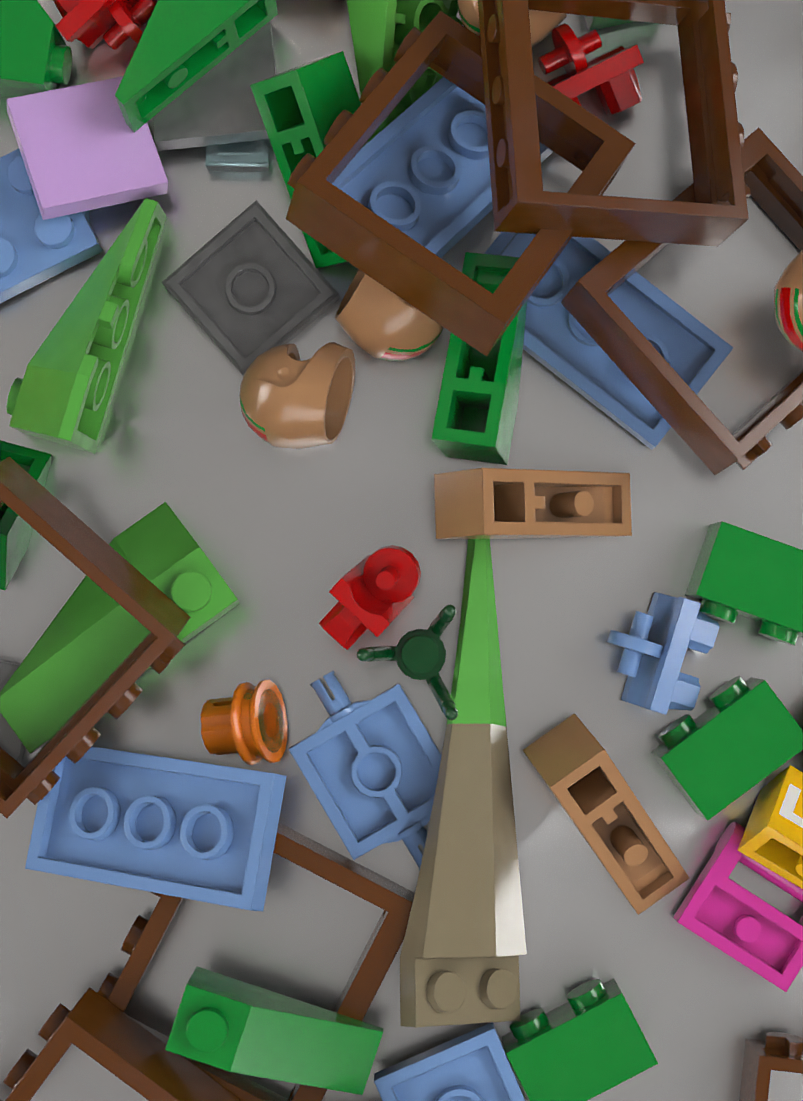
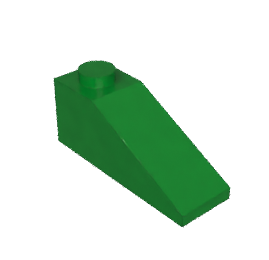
M158 0L115 93L126 124L135 133L278 15L276 0Z
M343 51L294 67L250 85L291 199L294 188L287 183L301 159L308 153L317 158L326 147L324 139L339 114L345 109L354 114L361 106ZM303 231L316 268L347 262Z
M465 252L462 273L493 294L520 257ZM527 301L487 357L453 333L450 334L431 438L446 457L502 465L508 464L519 400Z
M197 966L186 984L165 1050L233 1073L363 1095L384 1028Z

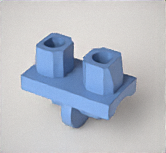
M654 592L648 613L636 611L629 635L614 630L610 631L607 642L624 648L617 670L619 673L628 675L621 697L622 701L667 715L668 709L691 711L695 708L701 686L699 678L680 672L686 650L688 648L707 654L714 647L720 627L717 621L699 611L701 603L683 597L678 598Z

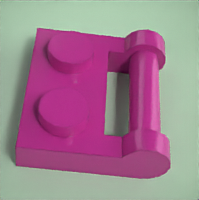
M732 822L719 838L713 855L673 918L679 924L787 992L803 966V915L799 922L795 921L730 879L729 876L739 861L802 903L803 889L739 852L737 849L744 835L745 827L737 822Z

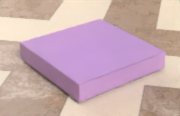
M123 76L6 99L7 113L43 220L167 194L168 180L148 123L144 124L134 133L126 124L116 100L115 93Z

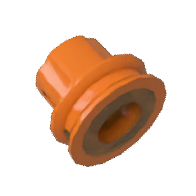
M270 679L260 681L256 687L250 682L240 683L235 689L233 697L207 700L201 711V735L208 752L216 755L238 753L241 759L248 765L260 763L262 759L269 763L280 761L286 749L288 722L285 704L277 685Z

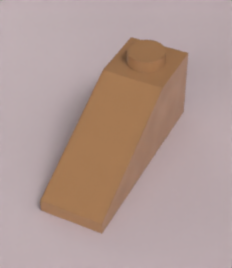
M476 468L434 474L436 539L632 536L630 473Z
M575 713L523 749V752L638 915L690 879L605 749Z

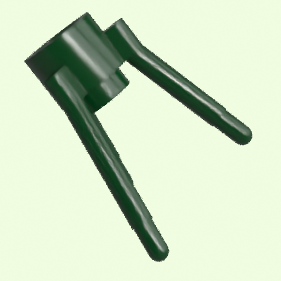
M446 605L428 629L408 631L400 638L397 646L366 647L357 651V658L360 661H396L398 667L406 676L417 680L426 679L445 717L449 720L457 718L458 710L438 673L441 671L446 658V650L440 636L456 615V608L453 605Z

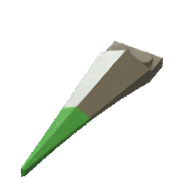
M468 539L461 618L451 697L458 710V716L455 720L447 719L427 838L400 954V1024L404 1027L417 1028L521 1021L519 955H527L490 539Z

